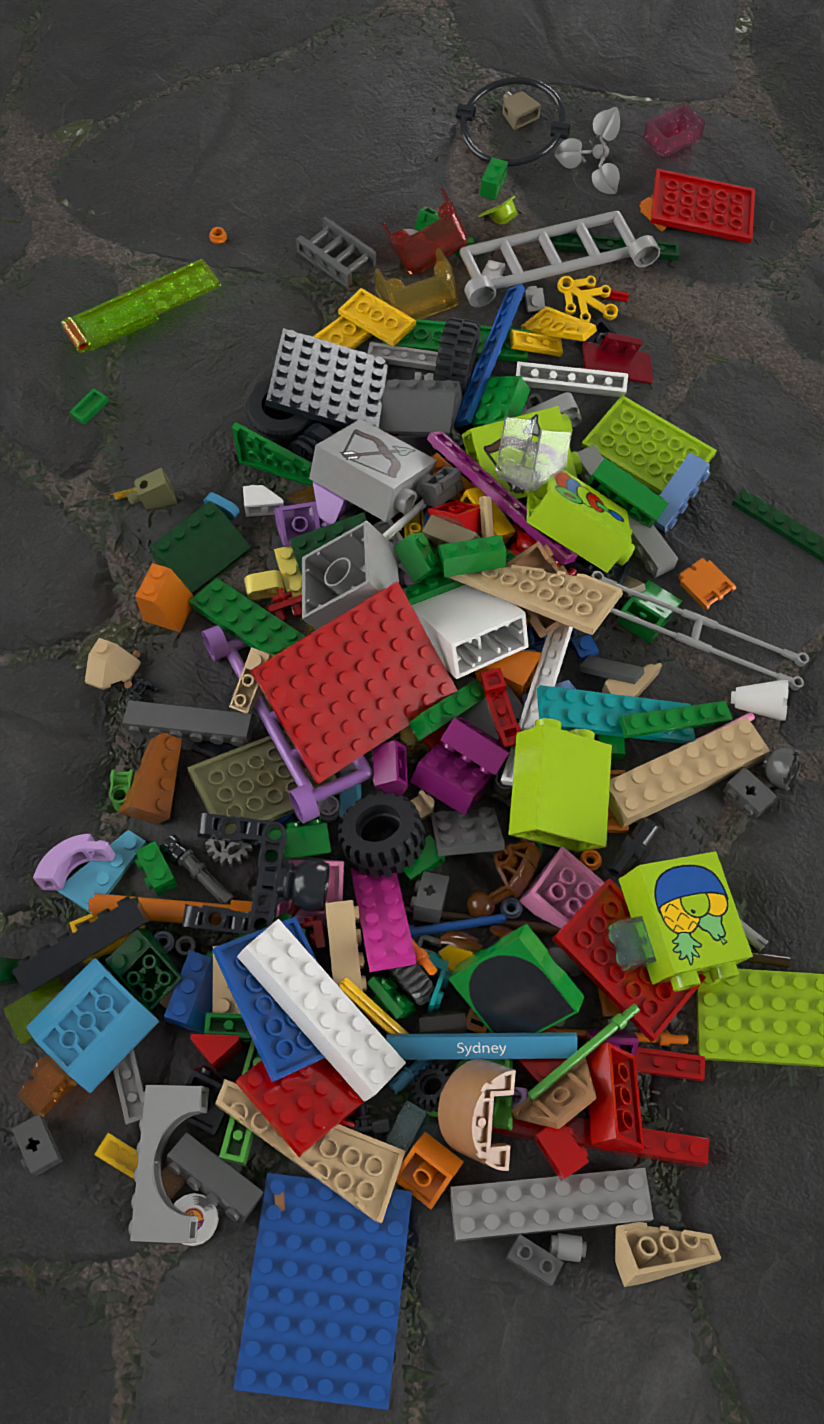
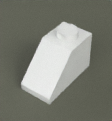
M263 485L243 486L246 517L275 515L274 509L284 506L283 499Z

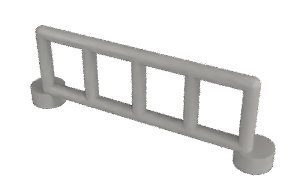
M612 211L462 247L460 255L471 277V280L464 288V292L471 306L483 307L495 298L497 289L629 257L632 258L637 267H646L659 257L660 248L655 239L649 235L635 240L621 212ZM614 222L627 247L600 253L587 228ZM576 231L589 256L562 262L550 237ZM539 240L551 265L523 272L512 246ZM501 249L512 275L496 279H490L488 276L481 275L473 256Z

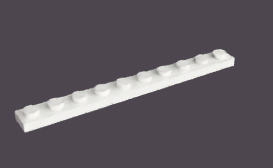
M562 624L547 634L541 653L542 656L539 659L519 722L521 731L535 727V721L539 719L536 689L539 685L555 687L573 627ZM516 746L511 747V752L509 753L501 778L503 785L513 786Z

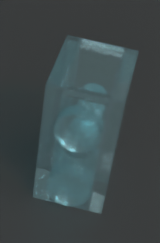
M642 916L619 920L608 927L609 937L616 951V960L621 965L622 972L646 967L657 961Z

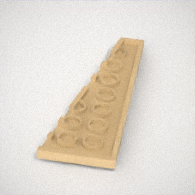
M228 1080L224 1081L215 1103L216 1106L372 1220L380 1224L382 1223L406 1152L405 1150L338 1124L299 1158L239 1086Z

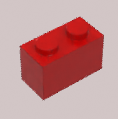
M568 1123L560 1129L547 1127L533 1138L561 1182L589 1162L586 1149L581 1143H576L572 1137L574 1132Z

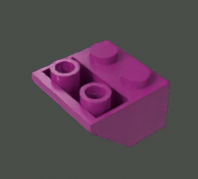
M396 740L379 744L373 748L372 755L374 786L387 794L390 792L396 793L399 797L408 788L406 747Z

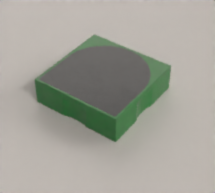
M527 924L502 937L495 945L480 950L458 963L448 978L491 1033H540L578 1013L584 999V995L565 971L553 961L546 947Z

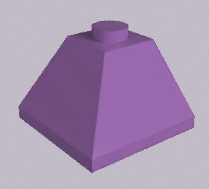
M313 482L320 527L338 522L339 518L348 511L347 500L320 484Z
M316 501L274 509L277 530L284 547L291 546V538L320 528Z

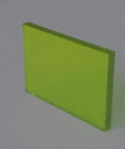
M59 978L53 979V981L3 1008L21 1045L33 1038L26 1027L64 989Z

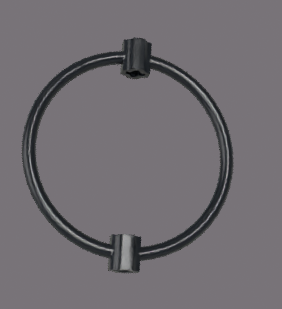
M509 77L484 86L471 97L467 104H458L456 119L461 120V135L468 149L479 159L489 163L492 156L480 151L472 143L468 135L467 121L472 122L475 119L476 106L474 104L489 91L511 84L529 85L547 93L555 102L559 112V122L553 121L551 125L550 136L553 138L545 147L529 156L518 159H500L507 161L508 166H519L543 157L558 143L560 138L568 139L570 124L565 123L566 113L564 105L552 88L535 79Z

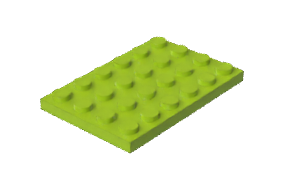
M623 395L581 443V448L583 449L595 445L603 458L613 461L617 467L624 472H628L638 482L645 484L658 494L662 493L689 453L709 463L717 451Z
M738 969L739 976L717 983L712 982L710 973L703 974L706 978L696 990L699 1056H705V1060L824 1067V974Z

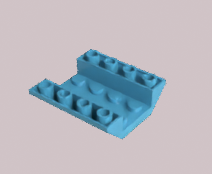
M94 958L26 1028L37 1044L72 1079L89 1093H92L158 1024L159 1020L144 1005L139 1003Z

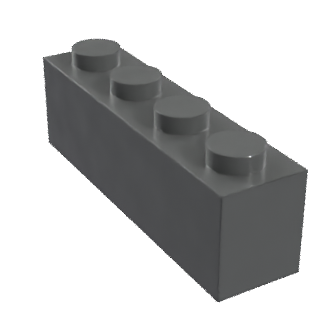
M187 1132L167 1155V1167L174 1175L179 1176L180 1174L183 1176L193 1190L202 1191L212 1205L221 1206L226 1210L225 1214L235 1222L238 1220L243 1224L262 1198L263 1191Z

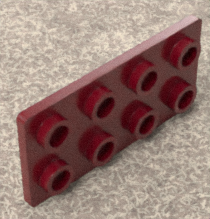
M608 332L601 344L583 342L585 369L627 373L628 381L650 385L653 383L650 354L638 351L642 346V339Z

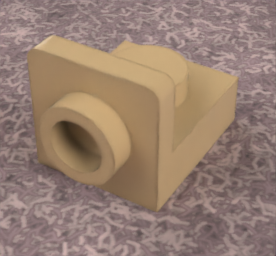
M420 790L418 796L411 801L415 804L423 821L430 816V813H434L435 802L430 794H425L423 790Z

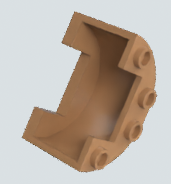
M539 541L506 563V567L510 568L511 565L541 568L548 573L555 574L558 571L566 572V575H569L563 565L559 567L554 560L550 547L547 544L543 546ZM526 609L531 617L529 621L540 638L563 624Z
M482 1058L474 1059L461 1065L446 1082L440 1095L438 1107L439 1127L445 1141L455 1151L494 1169L509 1171L510 1145L506 1143L491 1144L494 1096L514 1095L516 1070Z

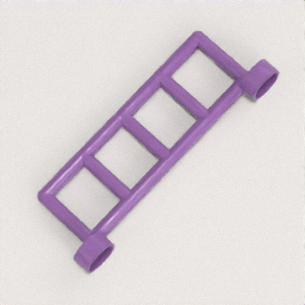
M218 625L202 631L204 643L212 660L215 662L227 657L237 677L240 679L245 664L238 650L248 646L237 638L227 641ZM262 694L260 695L254 707L298 785L297 788L289 791V797L294 811L302 823L320 816L317 802L372 777L373 771L364 755L353 761L357 769L356 771L314 789L299 762L302 758L297 749L292 750L278 724L280 720L274 711L271 712Z

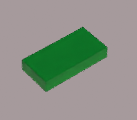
M93 388L69 411L70 417L85 425L109 402L108 397Z

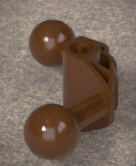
M512 836L516 840L521 841V843L509 844L504 847L505 850H500L496 853L494 858L495 864L505 885L490 894L485 891L473 893L467 901V909L472 917L491 916L495 911V904L511 895L516 899L519 898L523 890L532 883L534 871L537 869L538 861L542 855L534 841Z

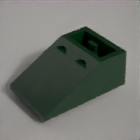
M136 928L105 961L150 1012L183 979L163 945L148 928Z

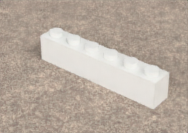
M517 362L516 376H521L528 387L612 397L625 396L627 390V373Z

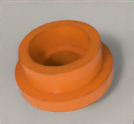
M221 227L213 228L209 234L210 241L215 244L225 242L227 234Z
M588 850L581 854L580 862L591 871H595L600 867L602 858L597 851ZM588 858L593 859V860H594V863H593V864H589V863L587 862V859H588Z

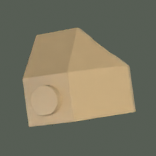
M99 638L88 655L85 683L102 690L110 688L111 684L131 680L141 662L119 645Z

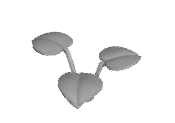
M613 107L604 110L594 118L593 130L595 134L601 135V144L595 145L593 150H581V141L570 138L563 141L555 151V157L564 167L570 169L577 167L581 163V154L592 153L595 158L601 159L598 165L599 169L592 173V182L595 188L606 194L617 193L620 179L619 170L616 165L606 163L602 166L603 161H605L609 154V148L605 145L606 143L603 138L611 141L619 132L620 114L618 108Z

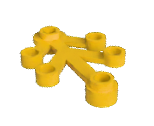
M564 276L557 283L559 292L565 296V312L568 315H573L576 312V305L573 303L572 294L578 297L581 312L580 319L586 322H590L591 319L586 303L602 312L607 320H613L617 317L618 308L614 304L604 305L593 298V296L598 295L607 298L611 292V288L608 285L594 288L596 285V278L594 276L578 280ZM586 286L587 288H590V289H588V290H580V289L577 288V287Z

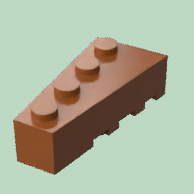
M164 732L150 739L142 757L141 766L134 775V782L127 791L126 800L118 813L156 825L170 819L182 739Z

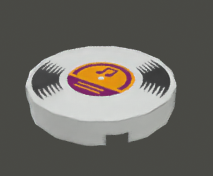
M196 1193L184 1195L175 1202L174 1205L182 1212L198 1216L196 1243L182 1244L197 1246L209 1240L218 1225L217 1208L206 1199V1196Z

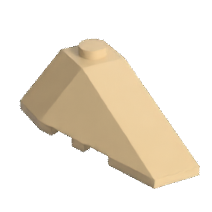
M643 1222L618 1225L616 1227L615 1263L624 1287L651 1282L721 1260L712 1234L683 1230L682 1232L669 1230V1227L666 1226L652 1227L647 1226V1223Z

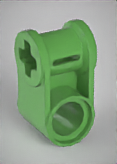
M116 769L111 770L110 799L117 811L124 804L126 797L121 801H117V799L126 796L127 791L134 782V769L125 772H117Z

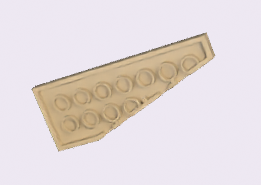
M511 565V568L505 567L449 577L590 635L594 634L620 599L623 592L622 588L585 574L577 573V576L566 575V572L558 571L555 574L548 573L541 568Z

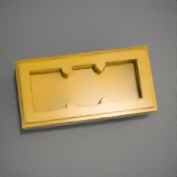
M107 1133L94 1155L134 1179V1172L138 1167L139 1159L137 1150Z

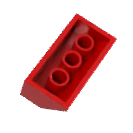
M609 1042L600 1044L585 1057L597 1098L588 1106L592 1145L604 1150H645L635 1055Z

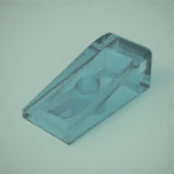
M406 1100L385 1143L405 1150V1158L427 1115V1111Z

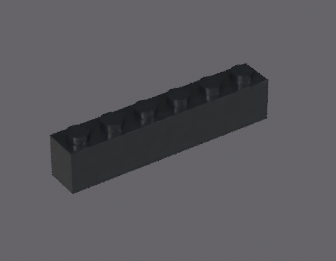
M127 896L117 902L118 907L110 911L107 908L97 914L98 919L90 922L87 920L77 926L78 931L70 934V932H67L57 938L58 943L50 946V944H47L38 949V955L30 958V956H27L18 961V967L13 969L12 972L25 995L133 932L136 928L151 921L138 897L130 899Z

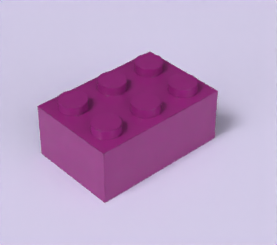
M460 716L453 718L440 739L444 742L443 746L452 752L457 750L462 754L461 758L471 764L473 762L479 764V769L488 775H491V773L496 775L511 752V748H503L500 741Z
M437 743L417 764L411 783L461 814L466 815L484 794L492 776L484 773L475 765L465 761L460 756Z

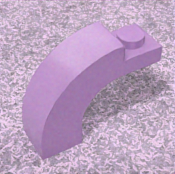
M90 834L73 836L57 844L43 857L34 873L33 879L42 890H62L68 875L75 867L88 861H113L116 854L108 842L102 840L95 841Z

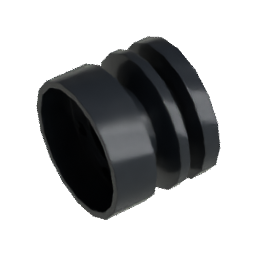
M312 423L303 432V435L298 436L290 444L289 449L292 453L312 463L315 446L332 436L333 433L322 424Z

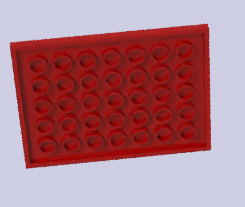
M398 581L393 582L250 670L317 784L410 725L409 722L427 709L456 691L458 692Z

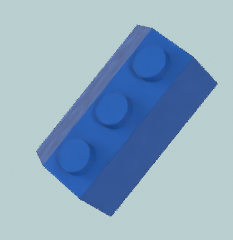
M189 950L181 971L183 979L175 986L164 1015V1020L167 1023L204 1034L206 1012L213 1013V958Z

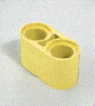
M278 570L254 573L244 578L247 596L250 600L277 596V589L280 588L285 592L282 574Z

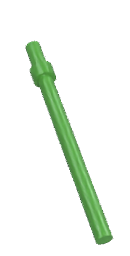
M632 1004L622 1014L618 1013L615 1015L609 1025L527 1093L528 1097L534 1101L617 1030L621 1031L628 1025L627 1021L640 1011L638 1006Z

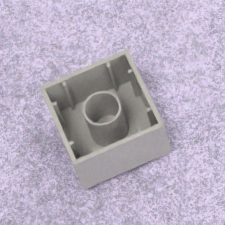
M368 521L361 523L302 557V619L315 630L393 582H399L397 553L393 548L394 545Z

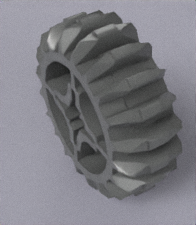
M418 963L388 969L392 977L415 1003L422 1006L431 1000L435 986Z

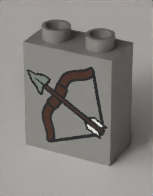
M360 419L315 446L309 479L386 522L399 512L403 514L408 513L415 501L423 497L422 495L424 494L421 492L420 485L433 476L437 460Z

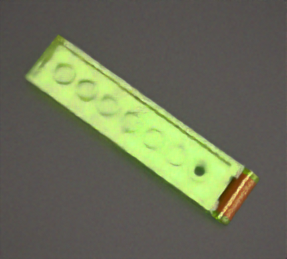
M200 259L80 314L65 318L61 322V327L79 353H85L89 349L92 351L158 321L157 315L220 287V281L205 261Z

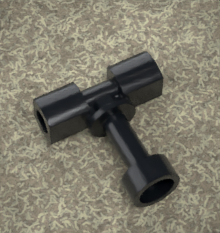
M365 1102L357 1108L358 1117L354 1118L355 1126H344L364 1135L373 1133V1136L390 1133L388 1117L373 1119L372 1115H367Z

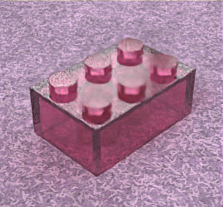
M684 103L647 121L643 139L662 158H665L701 140L705 122Z

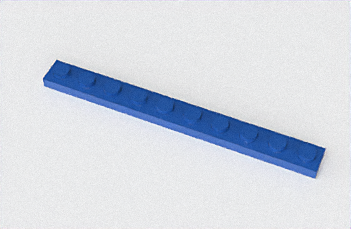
M522 284L507 289L463 396L454 423L456 428L467 426L473 421L488 379L501 352V347L507 337L508 330L512 325L518 305L522 300L525 291Z

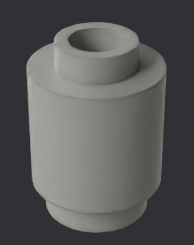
M557 1233V1235H551L549 1253L559 1260L580 1262L581 1257L585 1258L587 1245L586 1242L582 1241V1236Z

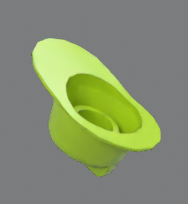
M515 196L509 198L501 205L481 213L478 217L488 214L495 223H508L517 216L512 200Z

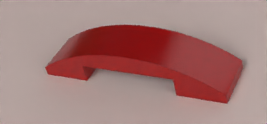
M501 667L480 672L487 705L503 748L516 746V735L518 732H521V728L516 721L506 691V683Z

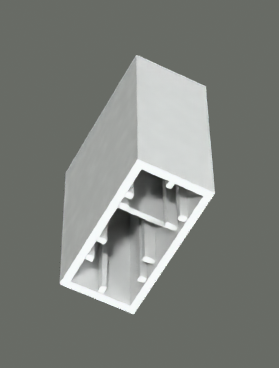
M463 585L412 605L444 667L456 679L528 648L525 612L511 602L469 585Z

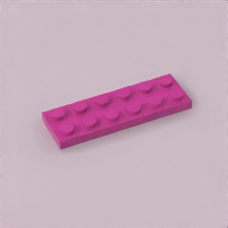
M351 868L369 971L373 972L415 965L416 956L397 873H393L390 877L381 875L380 878L372 877L371 874L369 876L363 875L360 871L358 872Z

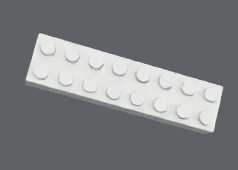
M279 919L249 943L237 956L364 1102L376 1095L406 1063Z

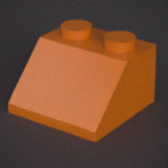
M424 1132L401 1164L396 1182L407 1191H412L414 1197L432 1209L464 1161L428 1133Z

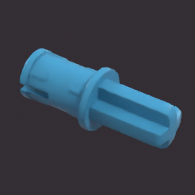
M417 1060L409 1067H403L402 1072L387 1082L390 1089L395 1094H398L411 1082H416L413 1077L415 1075L420 1076L418 1072L420 1069L423 1072L426 1071L425 1066L429 1065L431 1068L430 1060Z

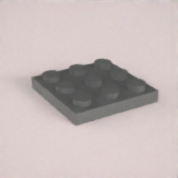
M494 807L470 809L466 815L458 811L430 813L438 856L505 850L504 839Z

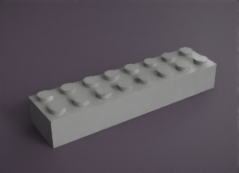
M645 1168L570 1175L562 1182L556 1176L455 1186L449 1190L455 1242L615 1226L635 1222L645 1223L654 1220Z

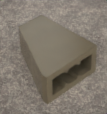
M434 515L430 516L422 530V533L436 546L481 538L476 532Z

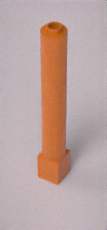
M95 894L94 898L89 900L88 910L92 911V916H97L98 913L107 908L111 911L118 907V901L127 896ZM138 897L150 920L158 922L182 923L185 904L201 907L205 905L229 908L240 912L251 911L252 902L231 900L229 905ZM218 913L212 916V925L215 926L221 923V914Z

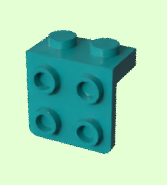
M428 952L429 960L437 968V972L434 975H429L422 965L419 966L427 976L438 979L427 1012L432 1015L433 1009L437 1011L439 1009L444 993L440 990L441 988L446 989L451 970L448 969V961L442 960L441 956L436 953Z

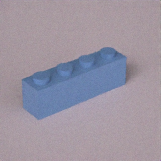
M692 453L688 454L660 494L669 504L654 523L656 528L666 533L668 528L672 529L674 527L678 514L686 510L689 498L695 497L699 491L698 486L701 481L705 482L709 477V463Z

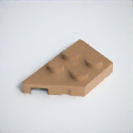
M586 1058L582 1059L534 1101L527 1097L511 1110L514 1118L560 1129L597 1098Z

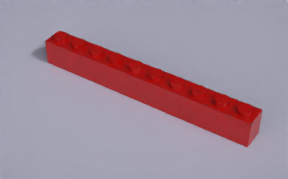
M513 1116L512 1130L492 1127V1134L534 1140L533 1138L548 1126L518 1120ZM573 1117L567 1122L574 1132L572 1137L577 1144L581 1143L585 1149L703 1167L708 1164V1138L642 1128L645 1150H604L592 1145L590 1119Z

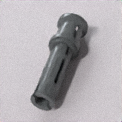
M193 850L186 851L178 859L177 864L183 866L190 873L192 879H197L221 904H230L231 900L235 898L207 870V864L205 862L201 863L194 856Z

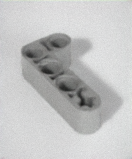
M569 392L525 410L521 414L525 415L559 406L560 413H566L569 416L572 427H576L582 421L579 408Z

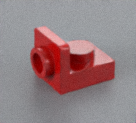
M317 916L304 918V923L299 924L301 928L313 926L314 930L310 931L312 944H316V948L328 947L324 920H318Z

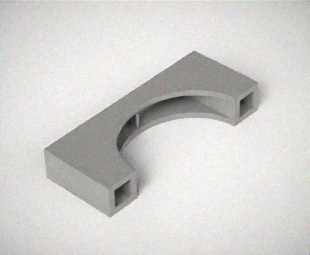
M146 1085L142 1095L143 1116L139 1122L141 1139L137 1145L138 1167L134 1172L136 1188L131 1200L133 1218L129 1224L130 1241L196 1243L198 1216L182 1212L170 1201L162 1183L161 1161L165 1145L176 1127L191 1116L207 1113L209 1088L203 1086Z

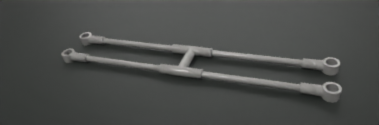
M594 571L590 576L593 578L596 576L603 582L622 588L626 593L677 612L681 616L695 621L691 637L614 608H612L610 613L671 636L677 641L707 653H714L775 677L776 680H788V685L792 690H799L804 685L803 679L799 676L792 678L780 672L776 673L699 641L702 625L713 629L717 628L780 653L781 656L793 660L800 667L809 661L806 653L801 652L797 654L787 649L778 648L720 625L717 621L692 611L683 610L617 584L616 581L604 577L600 571Z

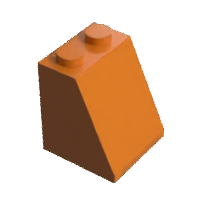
M152 563L135 597L143 621L180 633L192 610L189 606V600L194 595L172 569Z
M519 651L476 670L474 673L477 675L476 680L482 683L480 672L501 667L506 686H510L521 702L522 695L526 694L533 681L542 654L532 651Z

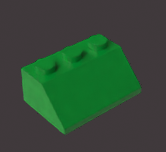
M501 535L436 546L444 578L506 567V548Z
M315 818L306 824H300L299 821L286 823L287 827L284 828L288 834L285 859L331 852L326 820L321 821V818ZM273 830L270 833V839L277 840L281 837L280 830ZM270 852L266 857L267 862L276 861L278 853Z

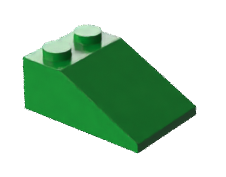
M422 532L409 534L393 547L413 583L443 573L435 549Z

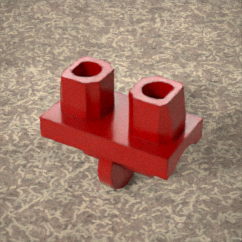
M282 588L277 589L278 595L272 597L273 603L281 602L268 606L267 611L282 621L287 620L284 611L290 608L294 617L301 616L302 595L286 600L293 596L292 592L284 593Z

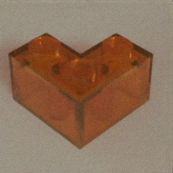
M49 1055L46 1058L42 1057L34 1064V1069L30 1072L34 1079L25 1082L20 1088L21 1092L17 1095L35 1115L40 1114L43 1117L78 1084Z

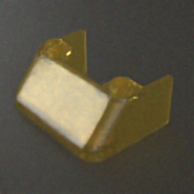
M436 248L434 266L436 276L407 286L396 278L386 281L380 270L375 269V290L380 299L413 319H422L457 306L459 299L452 267L440 248Z

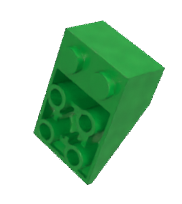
M651 581L645 584L646 590L640 592L675 607H679L682 603V600ZM634 595L621 610L624 613L662 628L674 614V611ZM618 617L617 623L650 644L659 633L631 620Z

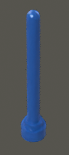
M505 914L420 927L410 926V924L408 926L411 938L416 939V936L504 923L507 920V916Z

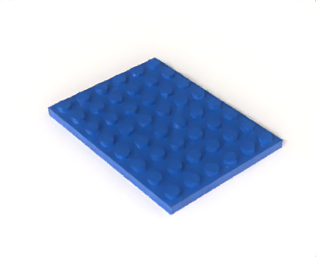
M267 1173L233 1390L388 1410L412 1191L393 1189L383 1221L380 1224L318 1179ZM284 1191L285 1210L281 1211L275 1205L274 1194L279 1195Z

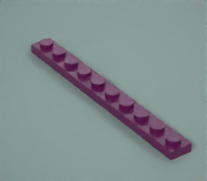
M443 431L429 434L427 440L432 444L433 448L440 451L447 461L460 469V472L466 475L472 481V484L479 487L486 496H490L491 500L499 506L500 510L506 512L530 537L534 538L537 542L539 541L543 546L547 544L553 552L552 556H554L558 563L565 565L575 561L578 556L576 553L528 524L527 508Z

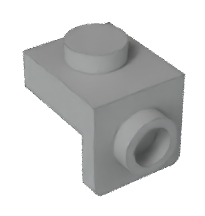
M537 286L527 287L522 298L525 297L527 313L539 312L545 307L543 288H537Z

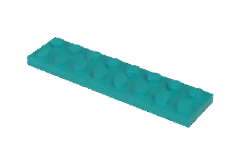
M539 685L536 689L539 719L550 718L559 720L561 722V730L586 729L593 731L595 734L624 737L618 721L623 715L691 706L688 703ZM694 728L632 737L681 744L696 740Z

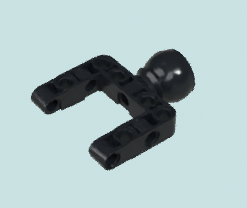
M200 813L197 837L261 846L258 862L259 877L257 886L254 887L251 911L240 912L229 908L205 905L201 907L185 904L182 927L246 936L257 931L256 924L261 919L267 921V927L271 926L276 919L277 906L284 900L288 902L292 899L295 905L305 911L316 912L324 910L328 891L330 863L312 859L301 862L298 866H295L294 863L289 864L285 859L288 834L281 823ZM230 824H235L236 831L233 834H226V827ZM273 830H280L281 837L277 840L270 839V833ZM270 852L278 853V858L275 862H267L266 857ZM263 897H270L271 904L267 908H261L259 905ZM219 913L222 916L221 923L214 926L211 923V918L214 914Z

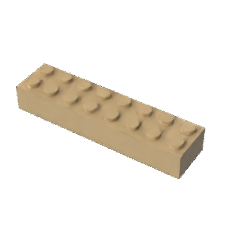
M745 717L611 779L608 807L619 825L623 828L739 773L744 767L748 769L763 762L770 750L748 717Z

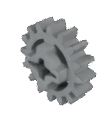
M208 839L209 841L205 842L206 848H209L207 850L208 855L213 856L214 862L220 859L221 866L229 862L230 867H233L234 861L241 864L242 857L249 858L247 851H253L250 844L229 843L228 841ZM215 844L221 847V853L215 848Z

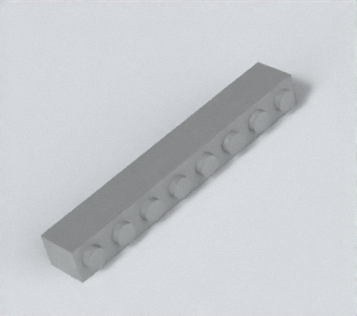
M595 445L577 452L582 463V473L579 475L585 484L604 459ZM628 517L630 528L633 530L631 543L635 545V555L643 561L646 570L654 578L673 570L678 557L653 525L649 528Z

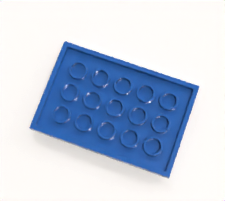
M296 916L282 921L285 927L316 960ZM264 928L217 946L212 952L273 1083L321 1061L325 1057L237 958L239 953L249 943L267 929Z

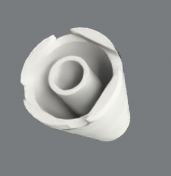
M788 680L736 687V691L731 692V704H735V708L779 721H786Z

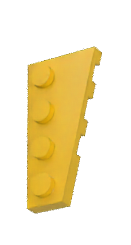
M547 306L521 325V329L530 330V333L578 341L587 340L597 331L596 325Z

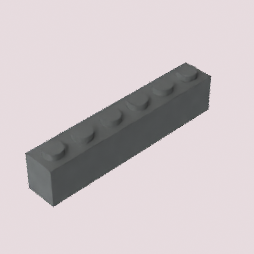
M128 700L123 719V725L127 732L133 735L149 734L152 737H156L164 732L180 739H190L194 742H201L203 740L214 744L229 743L237 747L251 743L255 725L252 714L130 700Z

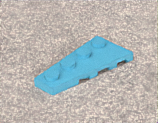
M127 830L110 844V847L116 854L113 861H90L65 882L62 890L57 891L89 913H92V911L88 910L90 898H94L95 894H110L137 858L135 851L146 846V841Z

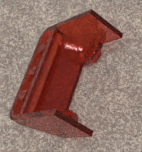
M443 188L440 189L444 204L438 208L440 219L411 236L405 230H398L391 234L385 222L382 223L389 242L409 274H416L468 243L467 232L454 205Z

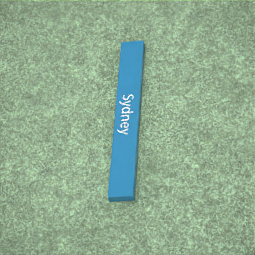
M577 1032L387 1034L386 1041L403 1060L479 1058L566 1059L577 1051Z

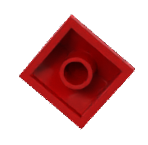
M191 1034L190 1039L196 1049L217 1073L243 1050V1044L239 1035Z

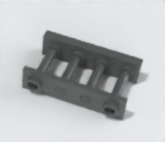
M323 217V230L313 238L308 240L300 235L296 239L297 252L347 288L352 285V272L362 264L368 262L373 267L376 265V252L371 247L362 243L327 217ZM327 235L334 238L323 249L316 246ZM339 244L347 248L335 258L328 255ZM352 253L359 256L348 267L341 264Z

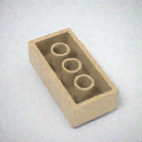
M353 900L325 903L333 981L338 985L343 978H348L362 992H367L366 976H361L360 969H364L363 952H358V946H362L361 929H356L355 924L359 923L358 906L353 905Z

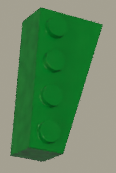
M606 458L603 459L586 483V485L627 510L628 517L649 528L654 525L669 504L663 497L656 495L645 484L638 482L631 474L624 472L613 461H609Z

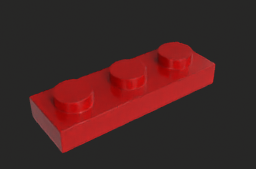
M637 1048L635 1055L637 1073L704 1081L705 1056Z

